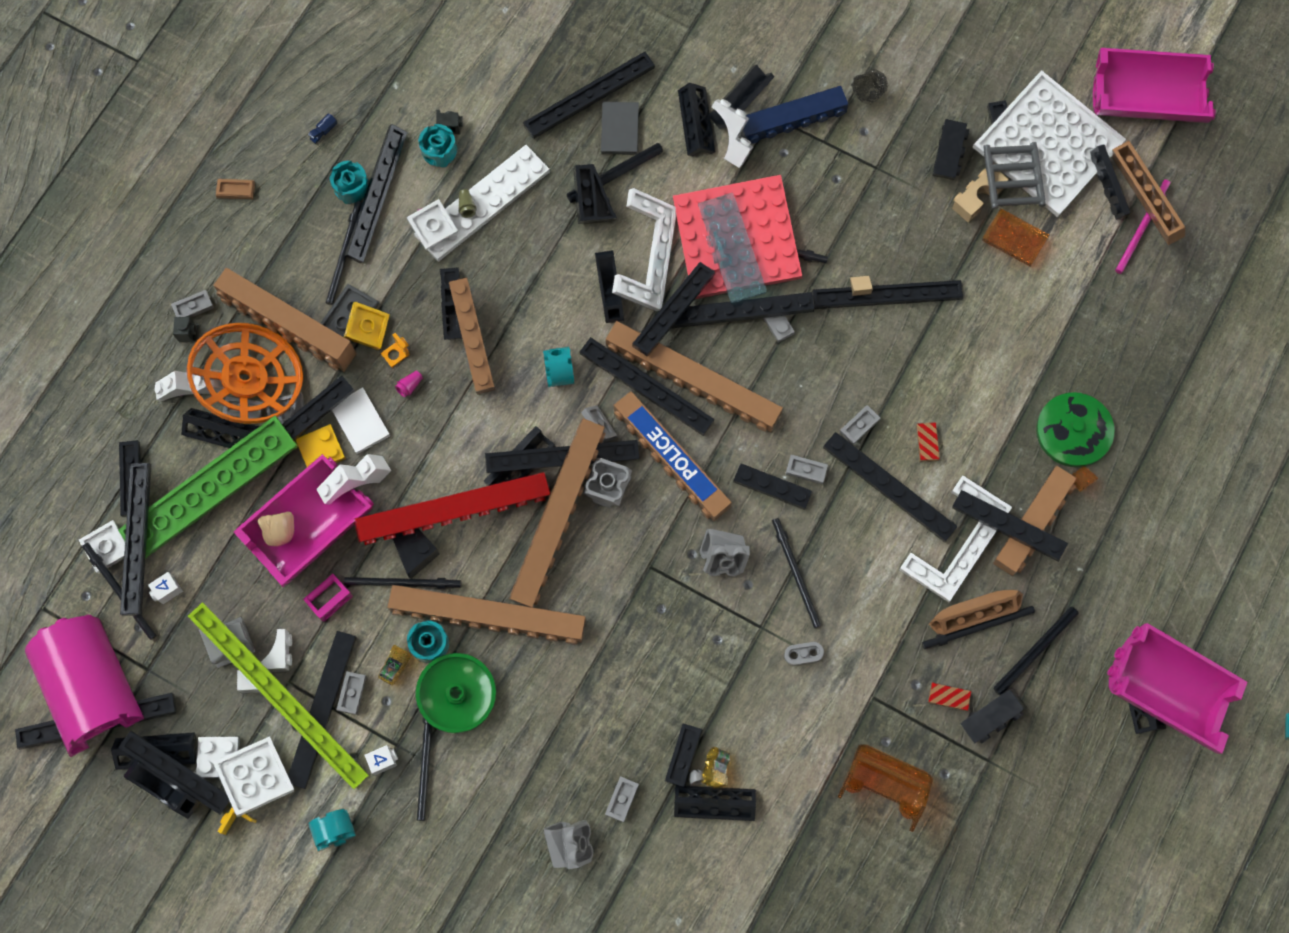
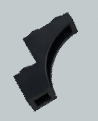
M611 250L595 253L605 322L624 321L621 297L612 293L614 279L617 275L614 252Z
M136 759L123 776L187 819L190 818L200 801Z

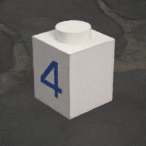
M169 572L148 584L151 589L149 594L155 602L158 600L162 604L183 592L174 576Z
M387 745L365 754L373 775H378L397 766V754L394 748L390 749Z

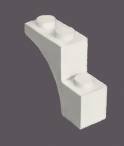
M718 99L714 102L712 108L725 121L729 134V145L724 159L740 168L753 149L749 140L743 137L741 139L738 138L749 118L746 117L747 114L738 108L735 110L730 107L731 103Z
M210 369V371L220 372V373L222 372V371H220V370ZM174 371L157 381L155 385L156 400L158 401L193 394L186 372ZM192 374L198 393L210 394L206 388L204 377ZM210 378L211 385L216 393L224 389L221 380Z
M367 454L356 466L340 464L316 490L324 504L330 505L338 497L353 488L369 483H380L391 472V469L383 456Z
M277 629L274 646L266 658L261 661L270 672L289 671V666L292 665V655L289 654V646H292V635L286 629ZM240 670L237 671V691L241 693L260 692Z

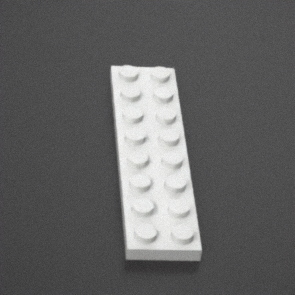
M527 145L523 146L469 189L477 208L473 217L464 218L458 212L459 198L445 209L458 232L429 248V253L439 262L549 174L550 169ZM414 233L415 237H416V238L418 239V241L421 243V241L419 240V238H418V236L416 235V233Z

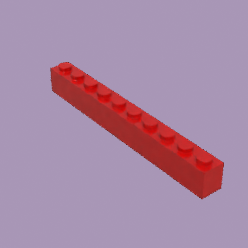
M545 472L355 518L354 524L359 543L364 542L365 545L376 543L378 538L383 537L384 541L396 538L395 534L403 532V536L415 533L414 529L422 528V531L433 529L434 524L441 523V526L453 524L452 520L460 518L461 522L472 519L471 515L478 514L479 517L489 515L490 511L495 509L498 512L509 510L508 506L515 504L516 508L527 505V501L534 500L535 503L546 500L545 497L550 495Z

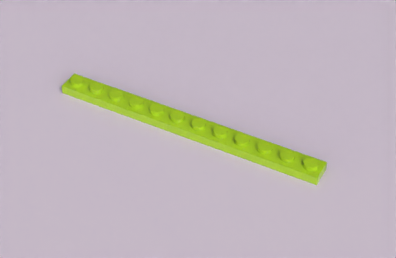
M202 602L188 615L195 625L353 789L369 776L205 603Z

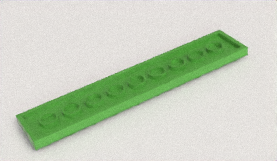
M276 416L266 421L149 507L145 559L298 447ZM126 524L120 529H118L119 533L122 535L124 540L126 536Z

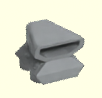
M596 458L583 494L592 498V501L598 505L611 508L612 505L619 506L626 486L632 479V476H630L632 470L626 466L602 458Z
M707 529L700 548L701 557L707 559L703 571L710 576H718L722 573H727L729 576H737L743 573L750 556L749 546L745 545L744 537L715 529Z
M242 617L225 623L229 630L254 653L255 649ZM199 629L212 664H216L218 668L231 664L232 662Z
M581 820L572 825L568 822H558L544 828V835L553 868L566 867L574 869L592 862L593 847L589 841L591 829L586 820Z

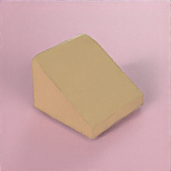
M869 276L850 277L853 296L872 293L873 289Z

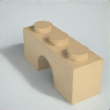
M986 168L978 175L979 178L976 181L972 180L967 185V190L963 194L960 192L953 200L954 205L952 209L968 223L981 211L984 204L979 200L977 194L985 193L990 196ZM1000 171L994 172L995 182L1009 180ZM997 189V195H998L1003 189Z

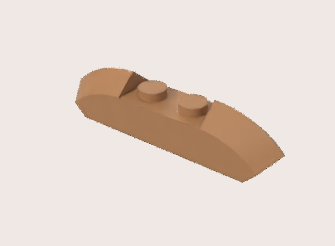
M1002 590L952 605L938 613L929 623V626L937 634L945 635L1016 612L1021 607L1023 594L1018 590Z

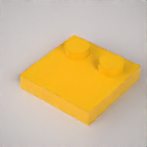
M354 302L344 338L376 350L381 349L390 314Z
M331 424L296 439L307 467L322 454L327 459L331 457L335 463L346 459Z

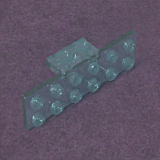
M726 194L699 203L698 207L708 233L706 240L708 246L713 248L712 258L714 264L718 263L730 302L735 303L766 293L767 290L734 194Z

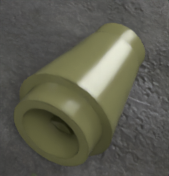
M468 189L460 190L458 212L464 218L473 217L477 208Z

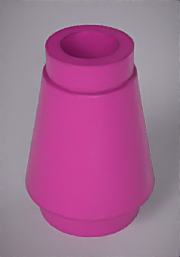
M415 370L397 381L395 389L403 397L410 396L423 377Z

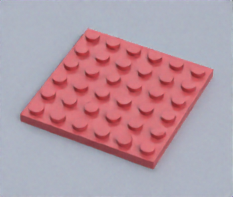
M781 175L673 196L688 276L699 262L715 271L714 277L696 299L802 279Z

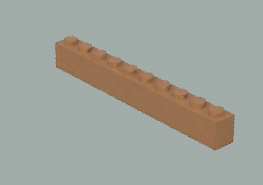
M618 321L615 322L605 339L609 350L614 353L619 352L623 354L624 358L631 362L636 361L640 363V366L646 370L651 369L657 372L656 374L663 379L668 378L672 380L678 387L683 388L684 386L695 396L701 395L705 397L710 404H718L723 407L724 411L739 415L741 420L756 424L758 429L772 432L782 414L783 407L660 343L648 357L632 347V343L641 333Z
M585 418L580 421L509 596L510 600L531 608L533 604L537 605L541 596L538 594L541 586H545L548 576L545 575L547 569H551L555 558H553L555 550L559 551L563 540L560 537L562 532L566 533L569 527L568 517L575 512L577 504L574 502L576 497H580L583 492L584 486H582L584 478L587 479L591 472L589 465L591 460L595 461L598 450H596L597 445L602 443L606 433L603 432L604 426Z
M392 585L387 607L396 616L409 614L414 619L422 620L423 617L431 618V621L438 623L446 620L456 626H461L464 623L469 624V627L474 629H480L481 626L488 627V630L493 632L507 630V633L511 635L525 633L530 638L543 636L549 641L557 642L558 639L566 640L565 643L577 645V642L582 643L586 624V617L581 615Z

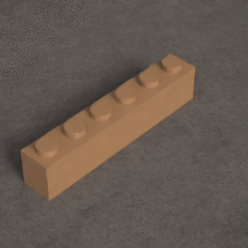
M1130 141L1112 149L1114 162L1166 243L1170 245L1185 237L1184 224Z
M463 278L451 281L449 286L475 391L477 394L495 390L468 279Z
M1056 466L1021 520L1043 531L1046 525L1051 526L1056 518L1053 514L1057 509L1060 511L1066 503L1064 497L1066 494L1070 495L1075 489L1076 485L1073 483L1076 477ZM1009 537L993 564L1013 576L1016 572L1020 573L1026 565L1023 562L1026 556L1031 557L1035 550Z

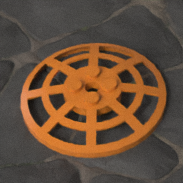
M224 324L206 332L192 347L187 363V379L196 399L211 413L231 422L257 424L266 422L273 416L279 417L293 406L302 388V365L293 347L279 334H275L268 328L255 324ZM242 332L241 342L230 343L219 348L213 341V338L225 333ZM249 333L266 337L278 346L269 352L258 345L249 343ZM207 344L213 353L207 359L204 369L193 367L197 353L202 346ZM241 349L240 356L231 359L224 354V352ZM248 350L258 352L265 357L258 361L248 356ZM283 351L292 361L296 376L284 377L282 366L276 359ZM216 358L224 364L221 373L210 371L212 363ZM269 363H272L275 367L278 377H268L265 367ZM192 374L204 377L206 388L212 395L205 400L201 397L195 388ZM246 374L249 379L243 380L239 375ZM210 378L221 380L224 389L216 393L211 385ZM296 383L293 396L286 406L276 402L282 393L284 384ZM266 384H278L277 390L272 397L263 392ZM229 394L240 398V406L231 404L223 398ZM258 396L264 401L260 405L248 407V398ZM219 402L227 408L240 411V418L222 413L211 405ZM268 406L278 411L267 417L248 418V412L259 411Z

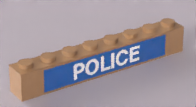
M632 391L614 404L615 417L620 422L622 420L625 422L631 435L635 434L639 438L638 442L644 449L648 448L651 451V457L654 461L660 462L664 466L663 470L665 473L677 480L676 485L682 491L685 490L689 494L688 498L694 505L698 504L702 508L701 512L707 519L711 518L714 522L731 508L732 502Z

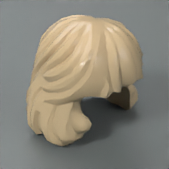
M291 512L261 516L258 519V524L266 544L282 546L291 541L294 534V517Z

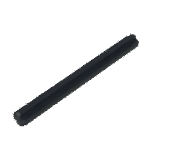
M656 143L599 175L602 184L609 183L663 152L662 146ZM575 189L566 194L570 203L576 201Z
M1070 607L994 686V691L1002 695L1072 622L1079 612L1074 607Z

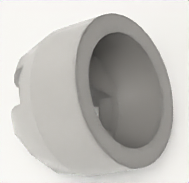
M700 769L692 770L689 774L691 786L706 782L705 775Z

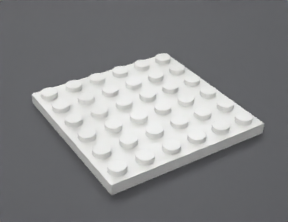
M1041 70L978 139L973 148L984 156V145H990V147L1022 146L1036 142L1046 206L1044 207L1058 217L1097 173L1095 164L1091 160L1090 151L1104 144L1110 158L1113 155L1112 149L1122 145L1126 139ZM1031 153L992 155L993 164L1032 162ZM1033 170L1002 171L1013 181L1035 179ZM1023 187L1032 197H1037L1036 187Z

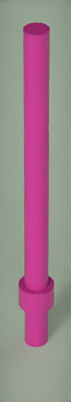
M1164 180L1160 186L1165 196L1170 185L1168 180ZM1147 212L1115 269L1119 274H1122L1151 220Z

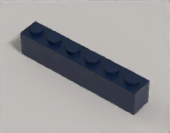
M837 86L748 114L746 117L749 120L740 134L743 138L749 140L751 144H754L761 139L773 138L783 132L789 133L796 128H805L812 123L824 122L834 116L840 117L847 113L848 102L842 87Z

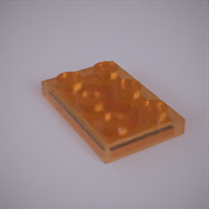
M1000 208L983 236L982 241L1031 267L1047 241L1049 234Z

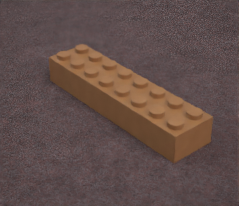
M225 268L213 285L217 290L216 294L222 298L221 301L229 307L231 305L235 306L236 310L242 315H250L251 319L257 324H265L266 328L275 334L277 332L280 333L287 342H295L298 344L297 347L304 352L310 351L313 353V357L321 362L325 360L336 371L340 369L345 372L357 354L349 340L228 268Z

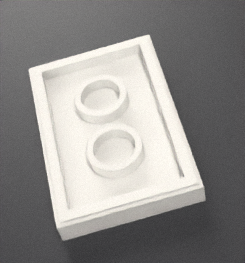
M363 388L352 393L332 409L356 454L390 437Z

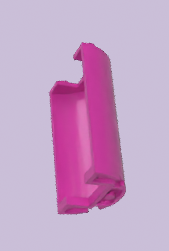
M1100 48L1096 62V77L1094 76L1093 110L1096 115L1209 123L1215 119L1216 110L1213 109V101H1209L1207 104L1209 89L1206 88V80L1209 74H1212L1214 64L1211 63V55Z
M323 454L233 531L283 588L355 525V518L364 517L373 509L374 503L360 490L355 491L354 489L344 493L330 505L324 504L316 489L338 465L331 457L327 459ZM291 512L294 517V534L291 541L282 546L266 544L258 524V519L261 516Z
M90 614L70 619L61 618L55 624L39 629L37 635L26 645L25 654L70 757L88 749L87 740L120 723L125 728H128L144 719L99 618L93 617Z
M1148 623L1141 627H1135L1131 636L1114 654L1115 660L1107 672V675H1109L1110 691L1214 753L1222 754L1229 735L1219 732L1229 703L1242 699L1247 681Z

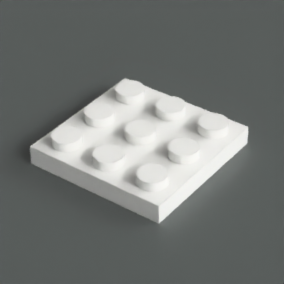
M270 736L213 762L237 817L294 792V788Z

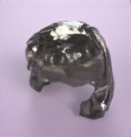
M872 69L862 75L853 77L851 87L862 103L871 105L879 100L887 91L888 81L884 73Z

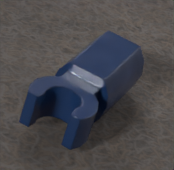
M328 113L316 125V128L309 132L310 140L316 144L323 135H326L337 124V120Z

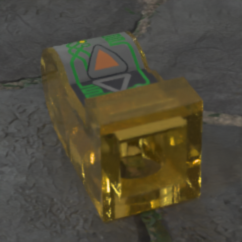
M393 645L391 648V653L378 675V679L392 686L396 683L412 657L409 652L396 645Z
M712 747L709 750L701 783L715 789L728 786L729 778L726 777L727 766L730 762L729 752L718 747Z

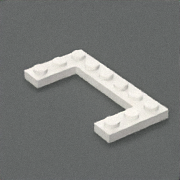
M632 188L628 193L626 207L656 220L646 285L618 274L614 279L612 293L652 310L660 311L663 304L674 233L676 207Z
M965 476L961 477L951 492L958 497L960 491L963 490L1007 513L1012 508ZM978 522L944 574L912 553L909 554L899 570L947 602H950L996 530Z

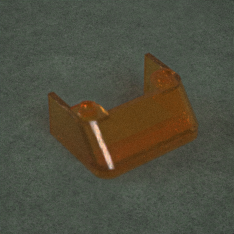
M861 744L858 746L842 782L838 798H842L845 790L851 793H858L862 788H866L900 804L899 811L901 815L907 819H912L909 831L913 832L926 808L933 778L921 769L873 747Z

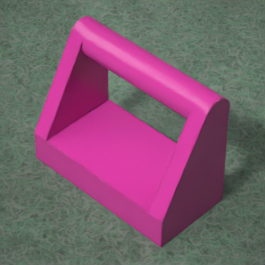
M331 574L303 600L325 622L347 603L353 595L334 574ZM336 582L342 590L317 610L311 602Z

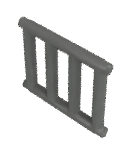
M1036 142L1022 146H983L992 209H998L999 206L1039 204L1040 207L1046 206ZM1031 153L1032 162L993 164L992 155ZM1034 171L1035 179L995 182L994 172ZM1036 187L1037 197L998 199L997 189Z

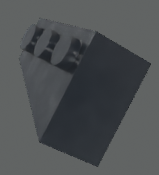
M945 119L942 125V134L938 144L939 147L932 176L954 180L956 176H959L961 165H958L965 153V147L962 146L963 141L968 139L970 130L967 129L968 123Z
M594 164L575 165L573 175L578 224L615 221L617 219L616 214L611 207L610 200L604 191Z
M419 528L414 529L415 533L403 536L402 532L395 534L396 538H393L405 571L410 579L440 554Z
M1011 688L960 724L974 744L978 741L982 744L991 738L989 733L994 730L998 733L1007 727L1005 722L1011 718L1015 721L1023 716L1024 713L1022 711L1027 707L1016 691Z

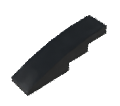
M459 267L440 269L444 340L463 339L449 282L460 279Z

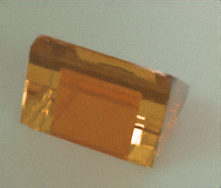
M1085 466L1072 474L1076 477L1073 484L1076 485L1080 492L1098 479Z

